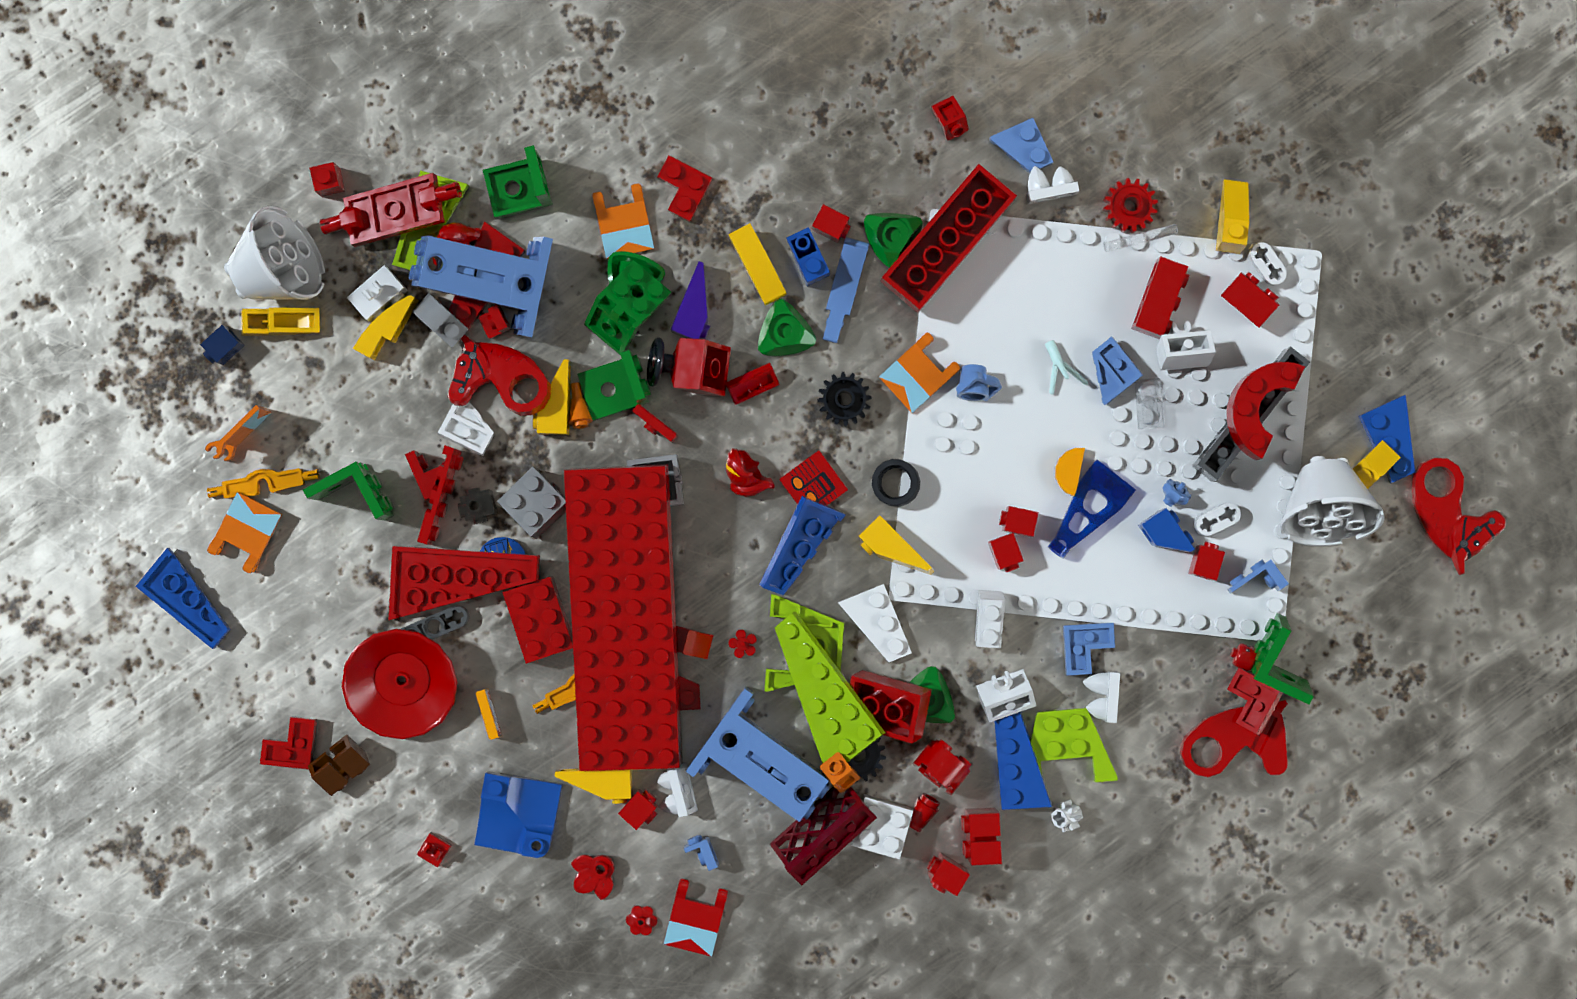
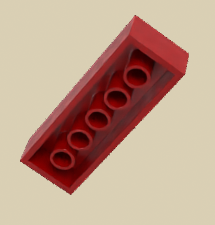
M978 164L882 276L880 282L914 311L919 313L1014 202L1017 195L983 166Z

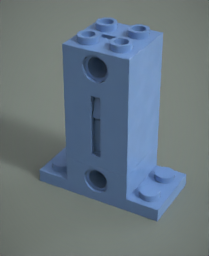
M422 236L421 240H417L414 255H417L416 265L411 266L409 280H412L411 286L517 309L518 314L513 315L511 328L514 329L513 334L532 337L553 239L534 237L533 241H529L527 255L530 257L526 259L437 237ZM431 257L437 262V266L433 271L428 266V261ZM520 278L524 282V286L521 290L518 288V281Z
M745 687L688 766L686 772L692 777L697 772L702 775L711 762L708 759L710 757L798 822L802 818L807 820L815 809L813 802L817 797L822 799L830 788L829 780L821 770L740 713L741 711L746 713L755 700L752 698L754 692ZM733 733L737 737V742L734 744L726 743L724 735ZM802 786H806L811 792L808 796L803 797L797 793V790Z

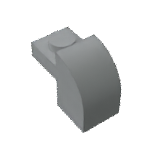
M430 293L412 310L422 322L451 347L469 330Z

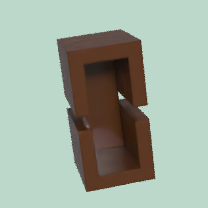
M347 734L329 748L335 755L334 758L324 752L308 765L311 778L330 796L344 789L350 777L353 779L357 775L362 774L370 765L366 752Z

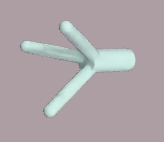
M1054 340L1045 344L1053 362L1049 390L1051 395L1054 394L1058 367L1065 379H1069L1068 371L1084 385L1088 384L1086 379L1062 360Z

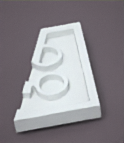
M884 584L838 602L888 662L912 653Z

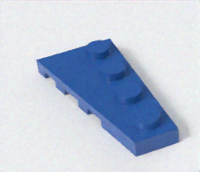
M802 496L759 585L764 589L784 595L803 571L802 566L809 558L812 559L817 553L816 548L824 538L828 539L833 532L831 529L838 520L841 522L846 514Z
M166 548L136 585L140 591L212 649H215L231 630L171 548Z
M1018 712L995 720L1002 810L1053 807L1022 713Z

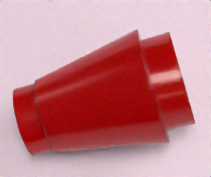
M926 793L918 797L909 827L917 832H921L939 811L940 802Z

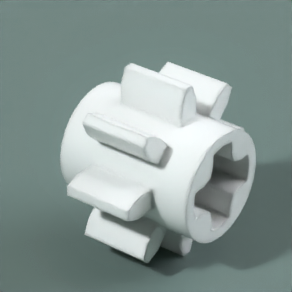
M1071 800L1054 805L1056 810L1051 813L1054 826L1062 828V832L1072 831L1080 827L1078 822L1083 819L1079 806L1072 804Z

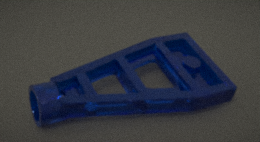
M1096 459L1080 479L1076 493L1072 497L1056 536L1048 545V548L1064 559L1072 547L1120 511L1136 489ZM1090 490H1095L1107 500L1106 507L1097 514H1090L1083 507V501ZM1077 512L1089 521L1088 525L1080 533H1074L1069 529V523ZM1059 540H1063L1066 543V547Z

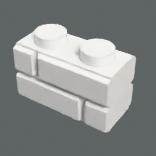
M978 591L975 643L977 647L1001 648L1005 606L1004 593L1001 591Z

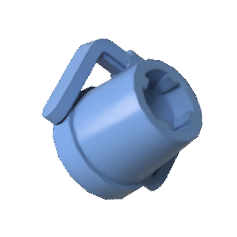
M976 364L964 365L961 368L960 381L956 388L957 397L968 401H988L1002 386L998 378L987 374L985 366Z

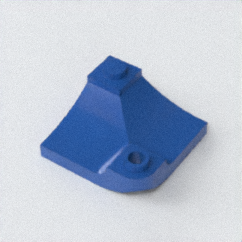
M490 771L486 772L481 793L480 814L474 845L514 852L527 857H543L551 846L563 784L518 775L511 776ZM534 841L540 842L541 848L539 850L533 848L532 844Z

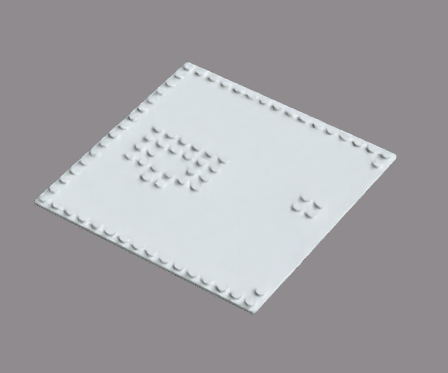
M932 209L930 211L929 221L934 217V215L939 211V209ZM1001 216L919 312L916 342L927 332L933 336L934 341L923 352L941 372L952 362H957L960 368L970 364L982 365L986 367L988 375L999 379L1002 388L988 401L960 399L957 397L956 391L960 381V369L913 413L908 410L903 461L911 464L917 470L920 477V490L913 501L898 507L895 531L933 568L934 573L929 575L892 562L888 595L890 600L977 610L979 590L1001 591L1004 593L1005 598L1004 613L1092 623H1114V625L1246 640H1263L1268 620L1270 618L1274 619L1277 613L1286 616L1289 584L1277 592L1275 588L1271 589L1263 579L1266 575L1264 572H1261L1231 594L1228 589L1232 587L1230 581L1240 574H1243L1244 577L1251 574L1253 571L1250 567L1262 559L1265 563L1272 560L1289 583L1293 542L1288 540L1285 533L1282 534L1280 524L1301 468L1322 253L1318 250L1269 245L1287 271L1285 280L1280 284L1273 285L1263 280L1249 260L1248 250L1253 243H1247L1241 254L1216 251L1217 239L1136 231L1131 234L1130 230L1122 233L1121 229ZM1257 247L1255 258H1262L1266 262L1267 260L1263 256V253L1266 251L1265 248L1259 249ZM1160 256L1189 266L1187 274L1190 275L1186 287L1180 289L1178 297L1181 298V302L1177 311H1172L1170 320L1173 323L1176 322L1177 328L1181 331L1184 330L1186 321H1189L1191 324L1190 332L1211 330L1216 353L1209 366L1161 371L1156 352L1160 339L1131 329L1155 261ZM1269 264L1268 268L1271 271L1269 278L1278 279L1277 273L1280 271L1279 268L1273 269ZM1240 272H1243L1245 275L1250 272L1260 281L1257 285L1265 291L1269 288L1279 297L1276 300L1279 303L1278 308L1260 328L1221 296ZM1112 336L1144 376L1107 405H1104L1102 403V394L1092 352ZM1055 341L1062 360L1088 381L1087 385L1081 383L1068 371L1069 379H1065L1058 367L1054 394L1051 395L1049 393L1053 362L1045 346L1047 342ZM1291 346L1309 360L1310 363L1303 371L1295 390L1287 392L1262 423L1264 429L1273 435L1263 459L1254 460L1243 451H1240L1220 478L1210 481L1192 465L1227 422V405L1233 389L1248 373L1273 363L1284 349ZM1074 448H1085L1076 496L1073 497L1066 494L1059 487L1055 479V466L1058 459L1066 451ZM902 470L899 497L905 495L910 488L911 480L904 470ZM1171 479L1178 481L1180 484L1181 482L1186 484L1185 487L1191 494V499H1189L1187 504H1175L1172 507L1165 504L1163 501L1165 499L1163 486L1167 480ZM1225 503H1234L1239 507L1241 517L1234 525L1210 536H1201L1195 531L1194 521L1199 515ZM1012 506L1039 512L1034 537L1014 534L1024 560L1018 563L1020 568L1006 573L1004 568L998 570L988 541L1010 534L1002 531L1003 526L999 525L1001 511H1006V507ZM1226 507V513L1219 516L1220 520L1229 518L1231 521L1234 511L1228 510ZM1162 508H1167L1169 511L1172 509L1180 520L1178 525L1182 531H1188L1193 538L1194 543L1192 545L1194 548H1196V545L1204 546L1205 542L1219 545L1218 550L1225 552L1217 581L1188 574L1195 550L1192 552H1182L1152 546L1138 525ZM1203 518V524L1200 527L1210 531L1209 526L1216 523L1215 519L1206 521Z

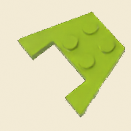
M771 594L770 617L787 618L791 613L797 612L841 672L844 623ZM766 669L765 692L795 685L790 670Z
M1086 707L1036 712L1030 742L1035 752L1041 775V761L1092 756L1095 783L1118 780Z

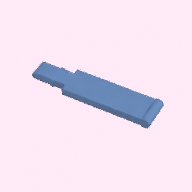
M848 237L845 238L826 307L830 314L826 321L827 325L823 340L837 343L840 330L843 328L844 316H850L869 243Z

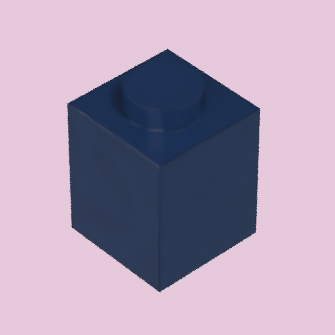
M221 325L200 344L205 350L203 355L212 364L216 362L221 365L227 363L245 346L233 331L225 325Z

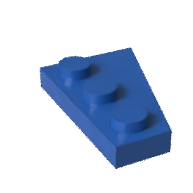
M1406 395L1358 416L1373 448L1384 440L1401 457L1385 473L1389 482H1396L1415 473Z

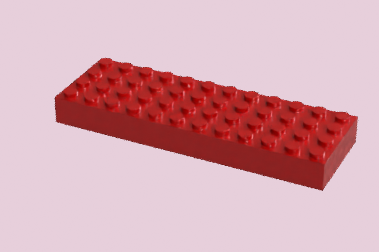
M668 464L564 470L579 771L680 768L683 758Z

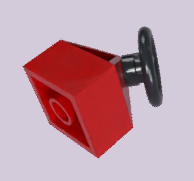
M657 337L652 342L649 352L647 382L651 387H654L658 384L661 373L670 374L674 388L700 395L725 396V383L727 382L731 347L706 339L680 338L673 354H664V342L662 338Z

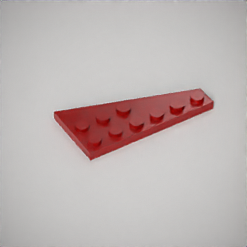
M392 546L388 620L539 580L540 555Z

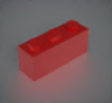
M1162 256L1156 259L1135 316L1132 330L1160 339L1161 335L1169 334L1173 321L1170 320L1172 311L1176 312L1181 302V298L1178 297L1180 289L1185 288L1190 275L1187 274L1189 266Z

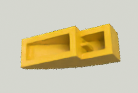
M749 223L728 234L764 305L766 306L787 295L752 225Z
M409 295L383 311L361 334L352 349L375 360L386 339L396 343L419 300Z
M319 308L241 310V336L320 333Z

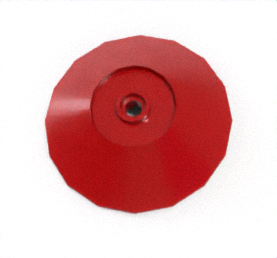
M392 629L374 633L354 648L344 664L341 688L347 708L362 726L379 736L403 740L425 735L444 721L455 703L458 682L452 661L438 643L419 632ZM404 676L406 681L400 682L398 677Z

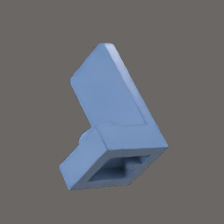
M1262 559L1250 567L1253 571L1246 577L1240 574L1230 581L1232 587L1228 591L1231 594L1261 572H1264L1266 575L1263 577L1266 584L1271 589L1275 588L1277 592L1289 583L1272 560L1265 563Z

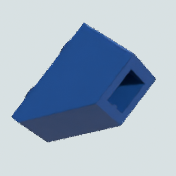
M809 227L786 237L807 287L829 277L830 271Z
M1162 508L1138 525L1152 546L1182 552H1192L1195 550L1192 545L1194 543L1193 538L1188 531H1182L1178 525L1180 520L1172 509L1169 511L1167 508Z

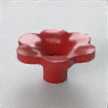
M636 905L632 908L631 914L627 915L626 923L630 926L632 934L638 935L641 933L647 936L652 932V927L656 926L657 917L653 915V909L650 906L642 908Z

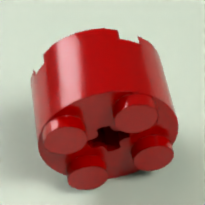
M931 740L912 764L916 767L920 766L918 769L920 773L940 788L943 785L947 789L945 792L952 795L971 772L969 768L972 764L961 755L959 757L953 755L950 752L952 747L945 741Z

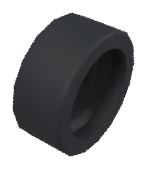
M890 459L884 461L876 468L872 476V488L874 494L881 502L890 506L901 507L909 504L916 498L920 490V477L917 470L911 464L901 459ZM894 468L904 470L911 480L908 492L898 498L887 495L882 488L884 474Z

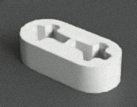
M1264 242L1252 244L1248 250V257L1263 280L1273 285L1282 283L1287 276V271L1271 246ZM1257 247L1259 249L1265 248L1266 251L1263 253V256L1266 258V262L1262 258H1255ZM1269 264L1273 269L1279 268L1280 271L1277 273L1278 279L1269 278L1271 274L1268 268Z
M1225 503L1215 507L1195 519V531L1201 536H1210L1230 527L1239 521L1241 517L1240 509L1234 503ZM1226 507L1228 510L1234 511L1231 521L1229 518L1222 520L1219 518V516L1226 513ZM1203 518L1206 521L1215 519L1216 523L1209 526L1210 531L1201 529L1200 525L1203 524Z

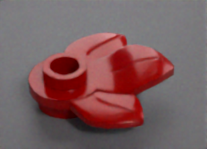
M586 854L575 858L571 865L579 873L574 880V890L583 894L594 890L600 900L608 897L614 886L611 875L614 872L615 866L612 859L606 855L591 857ZM598 865H602L605 871L599 870Z

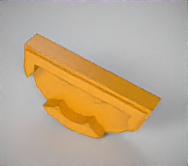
M1074 448L1066 451L1058 459L1055 466V479L1059 487L1066 494L1073 497L1076 496L1085 448Z

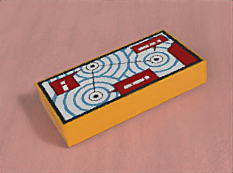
M489 689L477 691L475 694L490 740L502 736Z

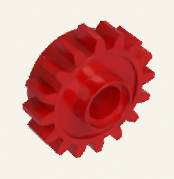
M1126 178L1124 185L1117 181L1115 183L1116 189L1110 187L1107 191L1111 196H1105L1103 199L1105 203H1108L1102 209L1103 212H1108L1106 221L1111 220L1113 222L1112 228L1121 227L1122 233L1126 229H1130L1131 234L1135 233L1137 227L1141 231L1146 228L1144 222L1151 224L1153 219L1150 215L1157 214L1158 210L1152 208V206H1155L1158 200H1152L1151 198L1155 191L1148 192L1146 190L1149 185L1148 183L1140 186V179H1136L1132 184L1130 179ZM1125 201H1132L1136 207L1135 211H1128L1124 205Z

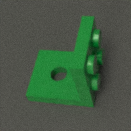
M534 145L524 148L527 159L483 170L495 219L553 205L542 166V159ZM516 182L519 184L520 189L517 194L509 195L506 192L509 183Z
M633 260L596 297L584 325L620 355L621 352L628 350L638 328L669 297L671 291ZM636 289L640 291L642 297H634L630 290Z
M630 350L620 353L622 358L620 360L577 374L593 421L635 408L637 404L644 405L649 403L647 396L651 395L645 378L641 379L639 372H642L643 368L637 354L633 355ZM606 383H612L616 388L614 395L610 397L602 394V387Z
M355 461L303 489L307 499L319 501L355 481L375 519L386 521L394 516L391 511L394 509L392 502L388 496L384 497L380 491L382 484L376 474H371L367 464L363 465L361 462Z
M1277 613L1274 619L1270 618L1268 620L1263 640L1259 639L1254 646L1257 655L1255 657L1256 662L1251 671L1255 674V680L1310 705L1314 695L1308 680L1274 665L1291 633L1286 616Z

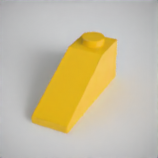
M1224 179L1216 251L1241 254L1247 246L1249 229L1248 182Z
M563 359L551 382V397L545 408L533 415V429H537V434L569 436L570 425L568 420L571 388V361L569 359Z
M880 515L859 535L863 541L860 546L870 556L875 553L881 559L929 575L934 573L933 568Z
M578 768L557 769L555 771L556 778L605 800L612 799L613 804L627 803V799L633 797L632 770L579 771Z

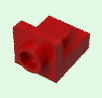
M954 95L931 106L947 140L959 137L969 130L966 115Z
M497 304L488 308L489 312L479 316V321L489 339L511 329L501 306Z

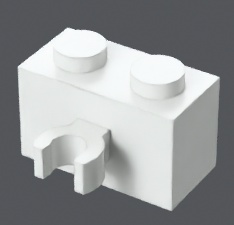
M384 265L352 292L347 299L371 323L392 304L405 298L404 294L408 290L392 271Z
M1186 321L1184 330L1181 331L1177 328L1176 322H1174L1170 329L1171 334L1161 335L1156 347L1160 370L1209 366L1216 353L1211 330L1190 332L1191 324L1189 321Z
M1023 669L1012 673L1005 671V676L999 678L993 675L991 681L976 685L980 702L989 723L1036 706L1033 690Z

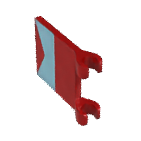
M680 879L663 945L712 957L728 891L720 888L715 905L687 899L686 894L689 880Z

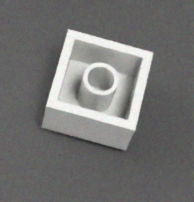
M864 794L863 802L877 818L850 842L851 846L900 859L913 814L912 807Z

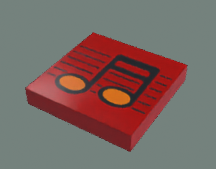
M819 450L779 479L797 505L801 497L804 496L827 506L848 491Z

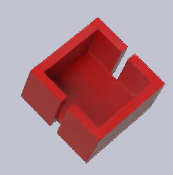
M995 807L965 809V815H961V829L967 835L966 840H962V853L965 859H968L971 865L1002 864L1001 841H997L996 837L1001 836L1000 813Z

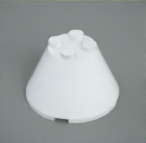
M266 206L254 213L228 262L224 265L225 272L230 276L231 281L236 287L237 295L242 299L307 300L318 295L323 289L324 283H321V275L325 273V268L314 239L299 220L294 222L286 216L287 211L279 207Z
M1315 456L1310 459L1309 464L1301 468L1280 526L1282 534L1285 533L1288 540L1294 543L1308 546H1332L1343 544L1342 539L1356 536V540H1359L1374 533L1384 523V512L1351 468L1348 459H1325L1324 456Z

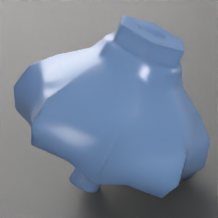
M1171 479L1166 481L1163 486L1165 494L1163 501L1166 505L1172 507L1175 504L1185 505L1188 503L1189 499H1191V494L1185 487L1186 484L1184 482L1180 484L1178 481Z

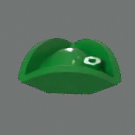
M875 213L868 214L864 219L868 241L876 256L887 267L893 265L921 232L923 221L920 217L907 214Z
M618 251L613 252L608 258L609 284L633 260L659 282L665 277L664 268L645 256L632 252ZM636 289L630 290L634 297H642L640 291Z
M782 298L775 300L765 317L758 340V350L760 353L767 356H787L805 351L815 345L816 336L803 316L786 300Z
M927 667L909 683L932 689L926 717L927 723H951L955 719V711L947 683L937 667Z

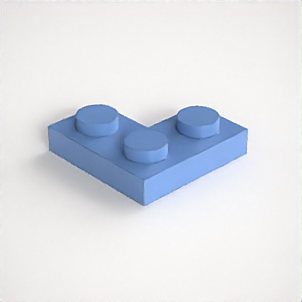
M1114 623L1063 625L1066 675L1092 674L1090 649L1115 648Z

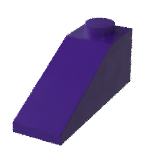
M698 261L670 329L672 333L690 339H706L711 327L707 325L708 309L704 263Z

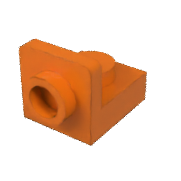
M840 752L835 753L820 765L822 772L840 793H843L860 779L859 775L847 763Z

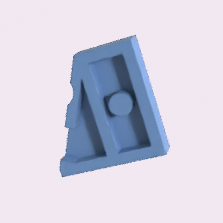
M1034 118L989 138L993 145L996 144L1006 152L1008 157L1013 161H1017L1029 174L1034 166L1042 169L1053 164L1052 157Z
M1112 336L1092 352L1102 394V403L1104 405H1107L1144 376Z

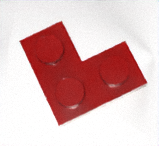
M668 155L657 176L658 179L678 189L668 208V212L691 222L713 178Z
M1238 668L1227 688L1230 692L1247 700L1236 723L1260 736L1283 692L1255 680L1254 675Z
M290 717L288 741L263 739L260 764L309 769L308 765L313 761L317 719Z

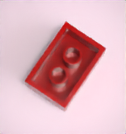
M553 576L502 592L526 664L573 648L571 628Z
M865 670L851 675V687L885 731L884 736L911 744L923 737L932 689Z

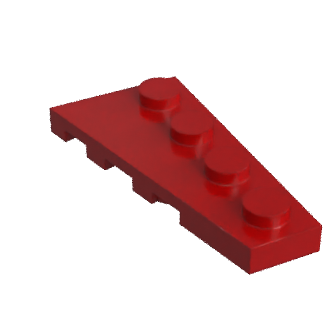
M484 221L475 247L522 257L525 253L523 248ZM454 296L449 312L470 329L488 303Z
M444 445L442 454L447 455V457L438 466L436 475L439 485H435L431 491L429 503L432 504V509L428 508L425 512L417 542L431 545L432 541L435 542L440 531V527H437L440 517L444 518L448 504L445 503L447 495L452 494L456 480H453L455 471H459L463 463L464 457L461 456L462 451Z

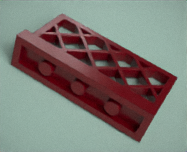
M833 786L822 799L814 803L815 809L807 820L805 818H802L800 822L795 820L770 843V846L785 865L787 872L800 885L805 884L877 818L851 786L846 789L844 798H837L840 792ZM835 805H842L840 813H833ZM823 807H827L825 815H818ZM831 820H836L829 826ZM816 822H823L821 830H814ZM809 823L807 831L800 832L801 827ZM812 837H817L814 841L811 842ZM804 838L802 847H795L797 839ZM790 840L788 848H779L784 842ZM793 854H798V855L792 860Z

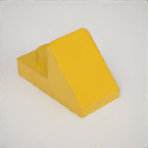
M1382 440L1353 470L1366 488L1369 489L1401 457Z

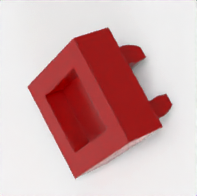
M430 832L416 855L438 868L452 845Z

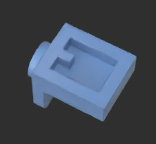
M697 835L687 840L688 844L684 846L685 853L700 848L697 854L702 866L706 865L708 871L719 866V861L708 836L702 838L701 835Z

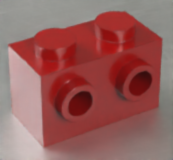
M1240 272L1221 296L1260 328L1278 308L1279 303L1276 300L1279 297L1269 288L1265 291L1257 285L1260 281L1250 272L1246 275Z
M941 852L938 857L934 855L927 865L932 887L944 894L946 891H949L958 896L970 876L966 867Z

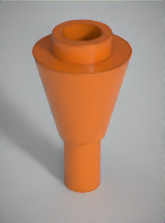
M580 382L571 383L572 399L568 424L572 425L574 429L587 428L588 424L593 420L585 400L582 398Z

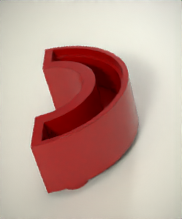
M1292 362L1267 364L1248 373L1233 389L1227 405V425L1236 445L1254 460L1263 459L1273 438V435L1267 432L1260 422L1258 411L1261 401L1267 393L1274 390L1284 392L1295 390L1305 366Z

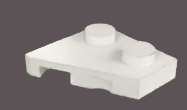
M468 402L465 406L452 405L438 431V435L483 456L494 436V432L485 423L472 404Z

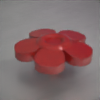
M738 630L736 632L737 639H729V647L736 648L734 656L737 658L744 656V650L748 656H752L756 649L750 644H754L757 641L756 636L749 634L746 637L745 630Z

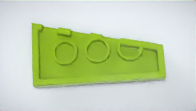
M420 170L419 176H423L430 173ZM437 175L439 187L458 182L461 190L457 192H462V196L442 202L444 223L401 234L392 263L393 266L410 271L411 266L416 265L417 255H414V249L417 240L420 241L422 236L437 237L439 235V230L448 223L467 191L468 184Z

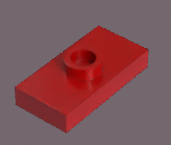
M767 363L725 383L735 405L780 385L771 363Z
M637 404L632 410L633 413L646 422L643 427L653 435L659 432L671 443L678 437L677 433L640 404Z

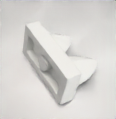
M1034 166L1028 179L1027 202L1028 204L1077 195L1079 192L1078 181L1074 182L1071 174L1065 168L1059 166L1054 173L1052 187H1050L1045 174L1038 167Z
M1108 671V673H1098L1085 679L1083 684L1095 693L1106 695V698H1099L1089 703L1086 709L1098 719L1109 723H1117L1120 673Z
M686 762L682 763L680 768H667L657 781L662 787L673 792V794L662 801L659 808L667 813L678 814L679 817L688 816L698 811L690 776L686 772Z

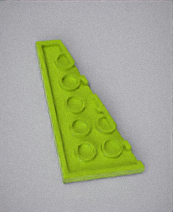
M793 612L774 628L822 764L837 752H840L848 763L885 734V731L797 612Z

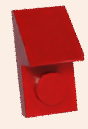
M413 450L405 454L424 499L429 501L432 489L435 485H439L436 475L438 467L427 471L426 468L429 465L423 454L419 455V452Z
M676 626L677 652L708 659L714 635Z

